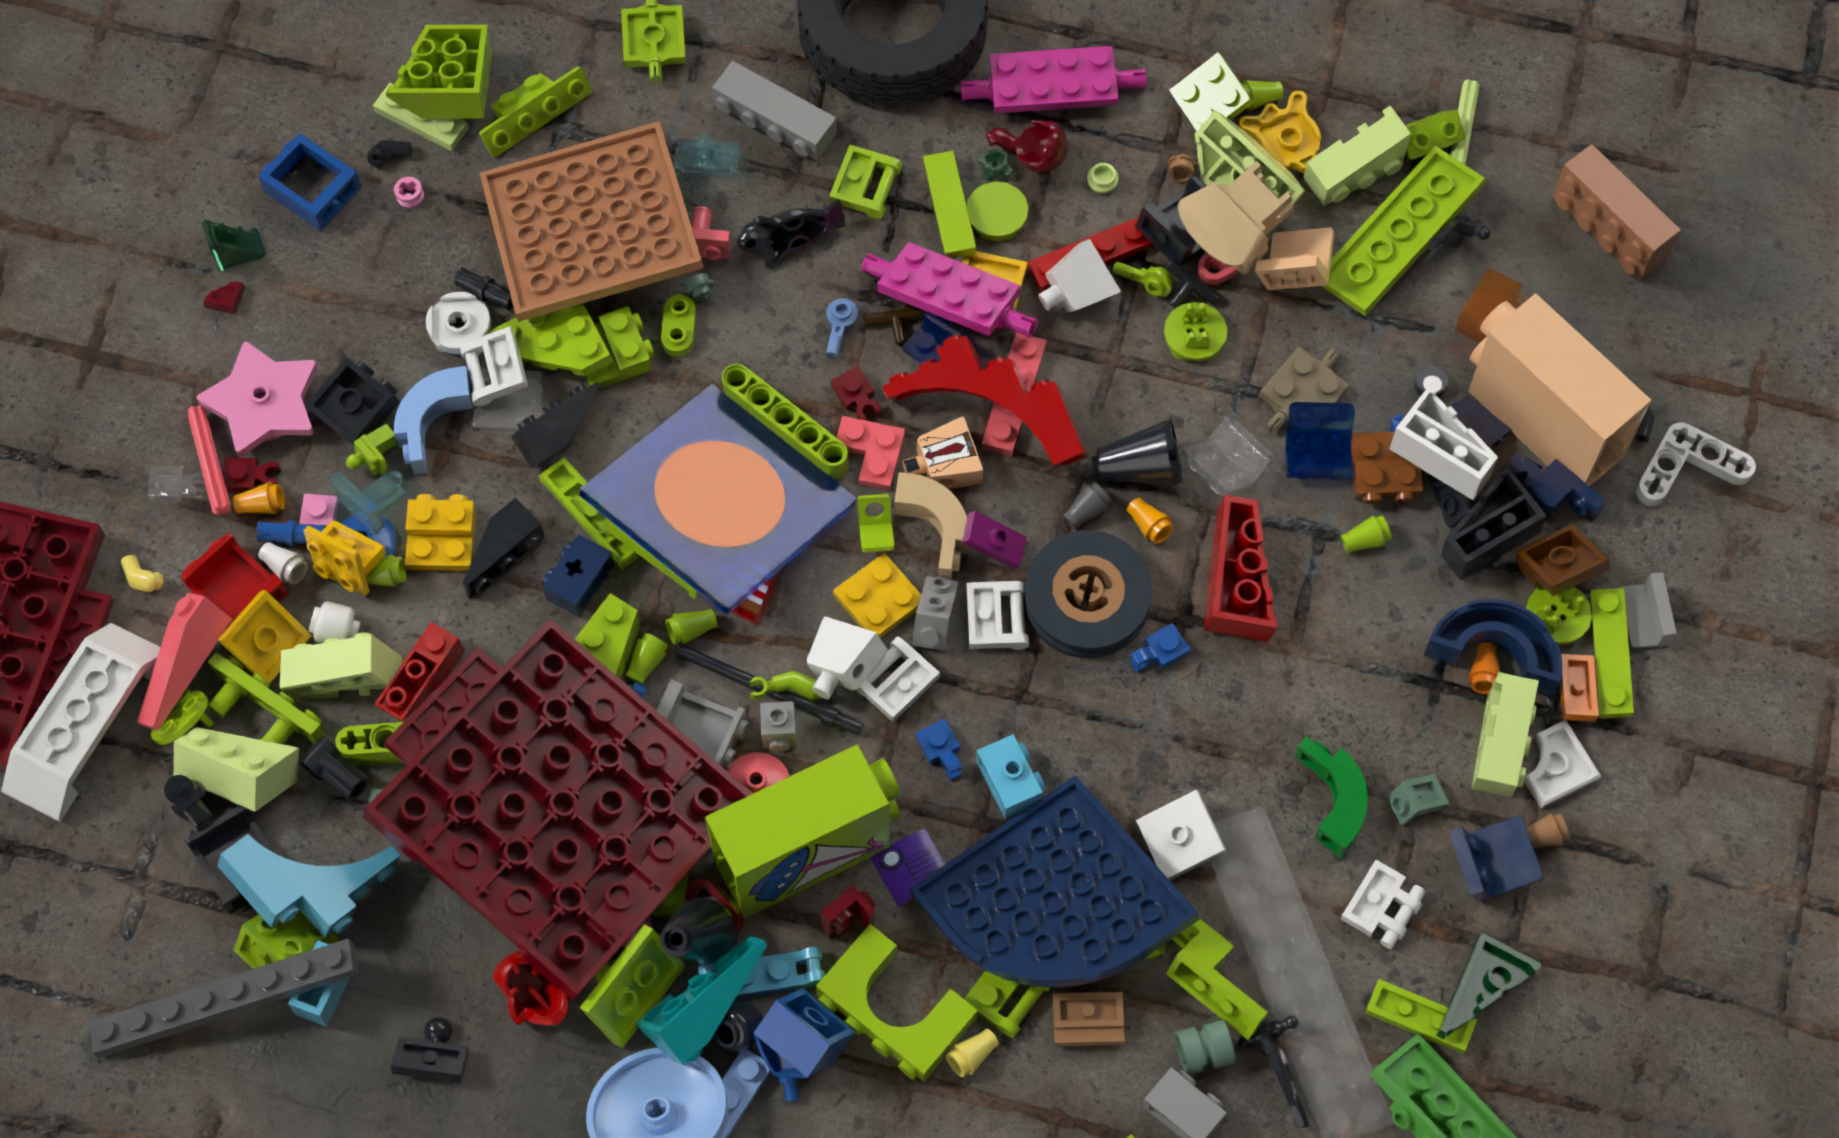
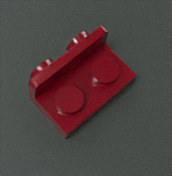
M852 885L821 911V930L830 939L836 933L842 936L854 926L855 922L853 919L855 918L865 929L869 924L875 926V910L873 908L876 907V904L867 892L862 890L859 893Z

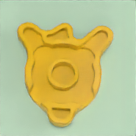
M1303 91L1292 92L1285 109H1279L1274 103H1268L1259 116H1243L1239 119L1238 126L1253 137L1286 169L1305 173L1307 162L1317 155L1320 148V129L1307 113V95Z

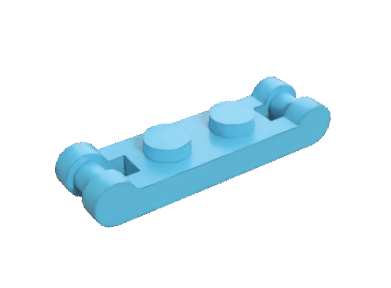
M809 947L801 951L760 957L735 999L817 986L825 976V971L821 970L820 961L823 959L821 948ZM714 964L699 966V976L714 971ZM806 964L807 973L797 975L796 965Z

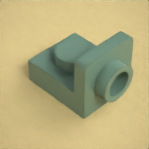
M1435 774L1405 780L1387 796L1391 808L1401 825L1408 824L1418 815L1443 810L1449 805Z

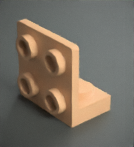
M1329 227L1274 233L1272 236L1270 258L1257 260L1255 272L1267 290L1328 285L1334 240L1333 229Z

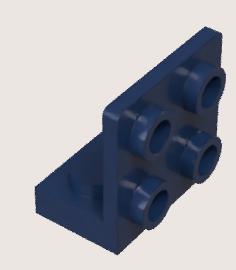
M1518 815L1471 833L1463 827L1449 831L1470 895L1477 901L1483 902L1544 879L1522 816Z

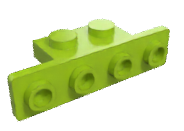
M577 66L554 82L539 73L528 77L521 86L512 92L501 95L498 101L490 106L495 116L499 119L479 132L489 154L494 158L499 156L590 95L593 89L583 69Z

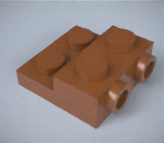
M1395 432L1350 434L1354 499H1363L1365 504H1375L1382 502V498H1395L1396 502L1404 503L1414 501L1415 497H1419L1422 493L1421 468L1389 449Z

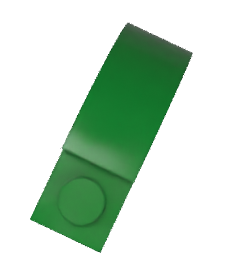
M1306 736L1298 745L1294 757L1328 785L1334 800L1333 810L1318 826L1314 838L1341 859L1354 844L1366 816L1368 804L1366 783L1360 768L1342 747L1332 757L1324 744L1317 740L1313 742Z

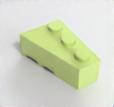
M1391 106L1382 111L1384 117L1368 127L1366 123L1357 128L1360 132L1358 135L1344 144L1341 140H1338L1307 162L1304 179L1323 206L1333 201L1335 203L1340 202L1350 192L1358 188L1365 189L1371 186L1376 179L1386 174L1388 176L1393 175L1401 169L1411 133Z
M358 633L354 635V638L348 639L329 638L324 643L315 645L297 644L293 649L281 650L280 689L296 699L339 697V691L359 690L360 696H370V689L386 688L402 665L403 657L370 633Z
M1498 672L1487 696L1471 789L1512 797L1517 787H1523L1526 768L1521 766L1523 756H1528L1531 744V736H1528L1530 725H1533L1536 714L1534 702L1539 683L1538 680Z
M195 727L174 741L173 775L187 776L194 785L256 812L298 782L299 748Z

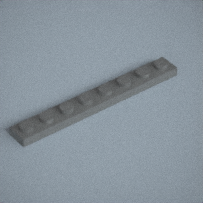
M348 938L90 1021L92 1054L101 1058L357 976L359 974L354 943Z

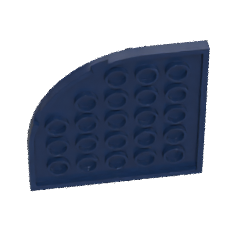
M1076 776L909 888L911 896L949 942L973 964L1005 980L1038 987L1077 986L1113 976L1143 960L1200 920L1198 911Z

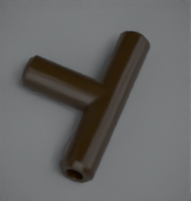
M909 307L865 314L864 320L867 327L891 323L895 344L897 346H904L908 342L904 321L927 318L928 312L917 307Z

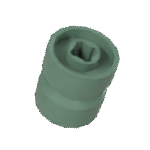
M1221 1019L1203 1024L1201 1031H1198L1195 1027L1175 1031L1174 1037L1178 1057L1183 1071L1188 1075L1206 1072L1207 1065L1210 1064L1215 1069L1235 1064L1234 1048L1224 1020Z

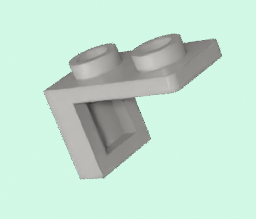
M926 577L916 611L913 646L945 651L950 616L958 589L957 581L948 580L944 577Z

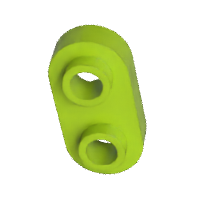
M674 295L664 304L661 333L662 346L667 354L674 357L688 354L694 345L696 308L694 301L686 295ZM678 306L685 307L682 311L674 310ZM675 334L682 335V337L677 340L672 338V336H674Z

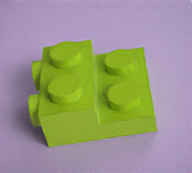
M629 306L598 316L599 323L594 325L614 362L587 375L586 378L589 386L598 382L600 385L598 389L652 371L650 358L655 357L649 339L642 340L639 333L644 331L638 312L632 314Z

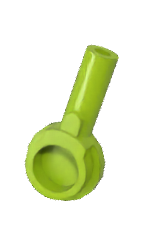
M1118 261L1114 264V274L1142 283L1147 292L1153 296L1166 297L1172 291L1173 277L1164 268L1150 267L1147 270L1145 268L1137 269Z

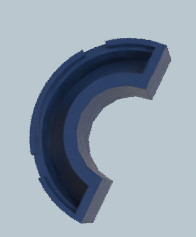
M1499 599L1470 601L1468 605L1451 610L1436 625L1424 653V656L1456 665L1461 655L1470 648L1477 647L1478 644L1483 642L1493 643L1514 658L1521 672V677L1539 681L1537 692L1550 696L1554 695L1562 675L1560 648L1548 632V626L1536 614L1525 607Z

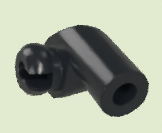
M381 140L370 149L367 154V160L373 167H381L395 156L411 157L412 143L408 141Z

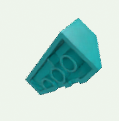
M752 936L748 937L716 960L713 966L715 968L714 971L700 976L695 975L688 980L689 986L686 991L676 998L671 993L635 1022L636 1026L670 1060L682 1065L694 1061L703 1052L702 1048L711 1040L767 947V944L762 939Z

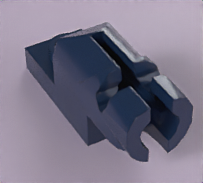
M1517 452L1506 462L1500 471L1502 472L1508 466L1543 512L1550 517L1568 502L1576 514L1586 517L1593 522L1601 513L1606 499L1557 459L1543 471L1540 464L1525 457L1521 452Z

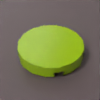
M995 181L983 184L975 189L967 200V211L971 228L986 240L999 242L1011 239L1027 223L1029 207L1026 197L1018 188L1009 183Z

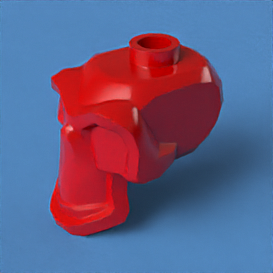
M521 950L514 951L505 956L495 967L492 979L508 1000L509 1015L514 1023L518 1026L530 1021L537 1025L555 1026L562 1022L568 1011L567 995L521 956Z

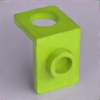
M890 495L859 496L857 500L862 552L894 550ZM871 503H879L884 507V511L877 516L868 515L865 509Z

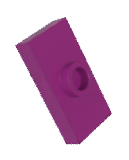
M973 511L968 514L962 543L1011 568H1016L1021 565L1027 537L977 511Z

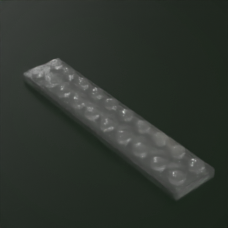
M1264 806L1213 822L1227 852L1212 859L1211 863L1274 1019L1283 1021L1291 1015L1298 1019V1026L1295 1029L1284 1031L1282 1039L1322 1138H1361L1392 1127L1394 1121L1380 1086L1370 1076V1073L1373 1071Z

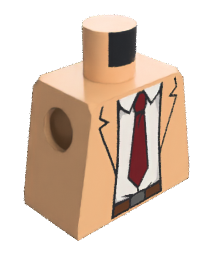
M964 416L920 436L917 439L918 456L902 460L905 473L925 474L926 477L939 482L947 489L983 483V467Z

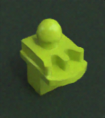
M387 423L367 436L364 434L354 441L355 454H351L347 458L346 465L348 468L356 470L361 468L363 464L373 477L378 473L381 475L388 473L387 463L381 454L397 445L394 432Z

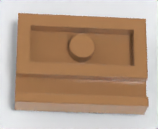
M1123 992L1053 993L1054 1046L1124 1045Z

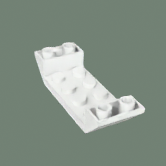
M113 623L84 638L12 748L1 792L61 822L78 795V792L72 786L74 780L140 678L143 676L149 680L151 679L160 647Z

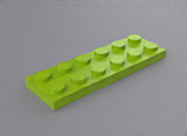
M1434 146L1333 256L1328 285L1321 287L1366 316L1424 253L1433 238L1438 236L1484 187L1485 178L1437 146Z

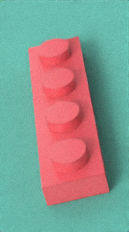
M1016 332L1008 359L1010 358L1016 363L1026 390L1029 392L1031 391V386L1035 384L1047 340L1033 336L1028 338ZM994 403L981 443V449L1013 456L1023 421L1010 410Z

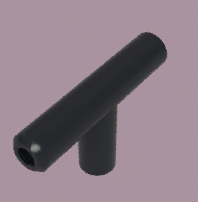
M1173 258L1168 260L1165 269L1183 282L1182 286L1169 301L1173 308L1176 309L1183 305L1193 291L1211 305H1215L1219 301L1220 295Z

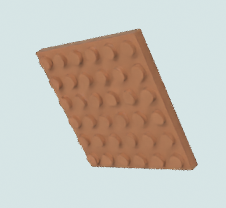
M660 121L479 173L518 322L704 268Z

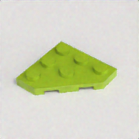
M583 303L520 322L515 317L490 331V333L510 326L515 332L521 360L530 362L535 367L557 371V368L571 370L576 375L587 376L614 362Z

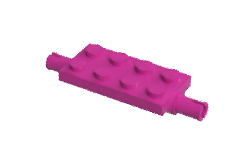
M1103 46L990 54L991 76L988 77V80H963L960 82L962 101L989 98V101L994 103L995 113L1115 106L1118 105L1119 89L1146 88V75H1144L1146 72L1145 69L1118 71L1114 64L1113 47Z
M911 242L907 243L898 257L892 262L877 257L872 253H868L867 258L865 257L862 262V272L881 278L877 283L879 293L987 336H990L995 328L1001 330L1007 328L1031 338L1033 336L1032 333H1035L1037 329V318L1014 311L1013 305L1020 295V285Z

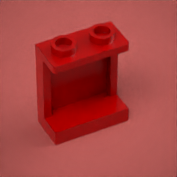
M227 533L223 538L220 537L213 541L208 551L198 560L191 561L180 576L188 591L192 594L205 596L233 619L231 623L261 590L267 591L278 603L289 595L283 581L274 573L271 575L239 546L234 536L230 533Z

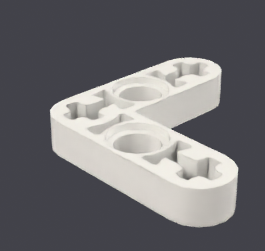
M1683 422L1675 423L1668 429L1637 486L1636 494L1639 501L1644 505L1657 506L1661 504L1685 461L1731 484L1743 485L1748 483L1756 469L1755 461L1747 453ZM1679 434L1685 436L1681 444L1675 441ZM1697 441L1699 443L1695 451L1693 452L1691 451V448L1694 442ZM1705 447L1713 448L1718 453V459H1705L1701 454V449ZM1725 456L1729 457V459L1723 467L1721 466V463L1724 460ZM1660 458H1669L1675 464V469L1671 471L1661 469L1658 465V460ZM1738 464L1744 466L1741 474L1735 472ZM1656 477L1661 482L1656 492L1651 495L1648 493V489Z

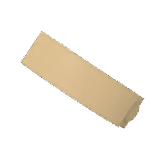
M899 472L895 495V515L920 518L936 528L942 539L938 577L952 580L953 571H959L961 553H969V546L962 543L967 523L966 513L956 496L939 482L922 475Z

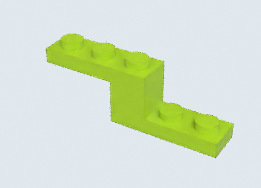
M1200 919L1172 939L1183 949L1177 954L1166 974L1245 1039L1249 1040L1257 1031L1268 1012L1217 972L1226 961L1234 945Z

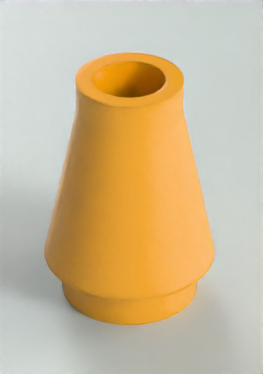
M268 482L244 493L234 495L233 504L237 514H276L278 510L284 509L285 497L280 484Z
M1141 497L1134 499L1128 505L1127 512L1132 516L1147 541L1160 544L1173 532L1174 526L1171 523V518L1146 503Z

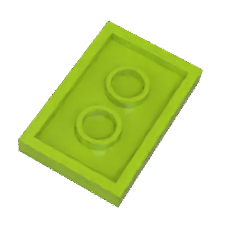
M646 925L641 927L617 960L611 959L596 976L597 986L580 1006V1009L611 1042L622 1049L638 1029L635 1022L659 1002L686 966L680 959L666 953L661 946V937L654 929Z

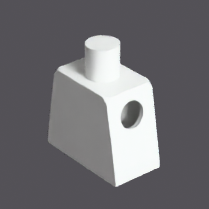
M1089 239L1080 242L1045 274L1051 287L1040 293L1038 297L1047 311L1062 303L1067 312H1072L1121 291Z
M825 616L807 657V665L818 678L812 688L813 692L824 699H830L837 686L849 690L858 689L888 650L877 633Z

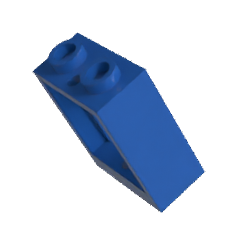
M301 133L293 140L288 141L281 153L272 162L267 163L258 176L266 194L319 231H322L362 188L355 170ZM305 155L337 176L312 203H309L280 183Z

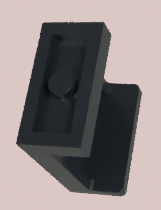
M1195 175L1189 178L1183 191L1161 205L1156 206L1151 201L1143 206L1135 225L1168 259L1173 258L1182 266L1204 252L1187 232L1178 211L1180 199L1207 186Z
M234 805L225 809L219 818L209 824L203 823L192 829L190 835L184 838L229 914L234 913L249 904V902L218 868L221 853L247 834L274 853L248 808L241 805Z

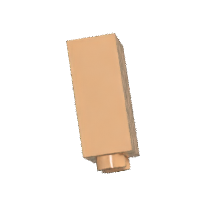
M1536 293L1517 309L1508 301L1498 305L1480 326V331L1487 337L1480 342L1470 355L1469 360L1477 368L1468 392L1494 416L1512 429L1511 432L1547 466L1557 459L1591 487L1625 457L1650 405L1651 399Z

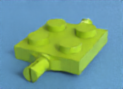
M645 0L646 5L638 8L621 9L625 68L649 67V81L655 83L656 73L657 83H660L663 80L661 66L686 64L682 5L665 6L658 4V0Z

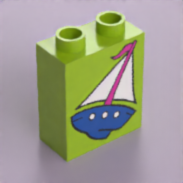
M857 744L705 817L714 862L735 904L743 913L744 919L867 860L891 846L890 823L901 819L900 811L895 801V798L900 796V790L888 764L883 758L868 765Z

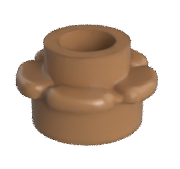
M1186 154L1173 156L1168 161L1169 166L1167 170L1169 176L1178 183L1188 182L1189 178L1194 176V173L1198 170L1197 163L1193 162V158Z

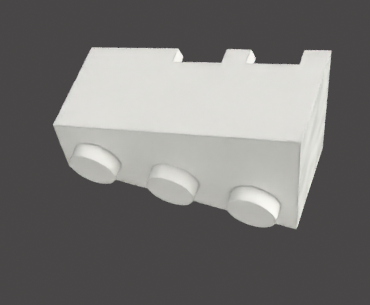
M1430 384L1397 426L1389 449L1474 500L1490 479L1498 457L1471 428L1467 429L1456 417L1457 412L1451 406L1447 408L1436 396L1437 391Z

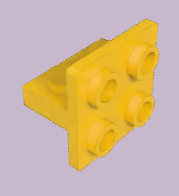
M332 520L321 532L308 525L303 531L315 572L322 578H330L340 583L349 592L355 591L366 596L370 592L366 576L386 555L385 547L335 520Z

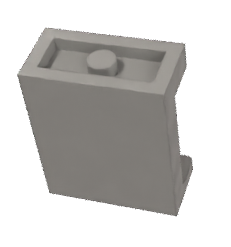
M670 680L657 708L661 715L720 766L728 770L731 768L736 755V751L733 750L738 739H744L749 728V721H747L744 708L738 707L737 711L690 694L684 691L682 683Z

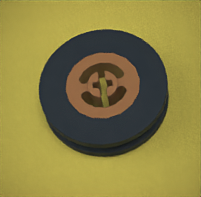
M1099 531L1070 532L1049 542L1033 559L1027 573L1024 601L1026 614L1037 635L1055 650L1078 658L1104 657L1120 651L1138 636L1148 616L1152 585L1144 561L1123 540ZM1088 577H1093L1095 579L1088 603V610L1081 611ZM1102 582L1108 587V589L1104 588ZM1067 599H1070L1072 601L1074 607L1067 601Z

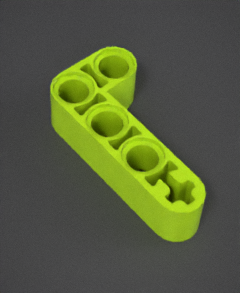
M403 722L345 727L336 736V747L341 755L355 766L402 762L387 748H381L380 744L385 739H388ZM358 742L354 745V749L349 750L353 747V743Z

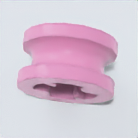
M404 177L395 184L394 193L401 206L405 208L417 207L424 200V191L418 179ZM405 189L408 191L414 189L415 193L413 195L410 193L404 195L403 191Z

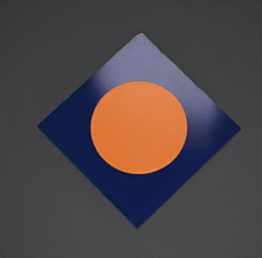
M713 384L582 486L579 492L580 497L726 615L854 507L857 501L854 495Z

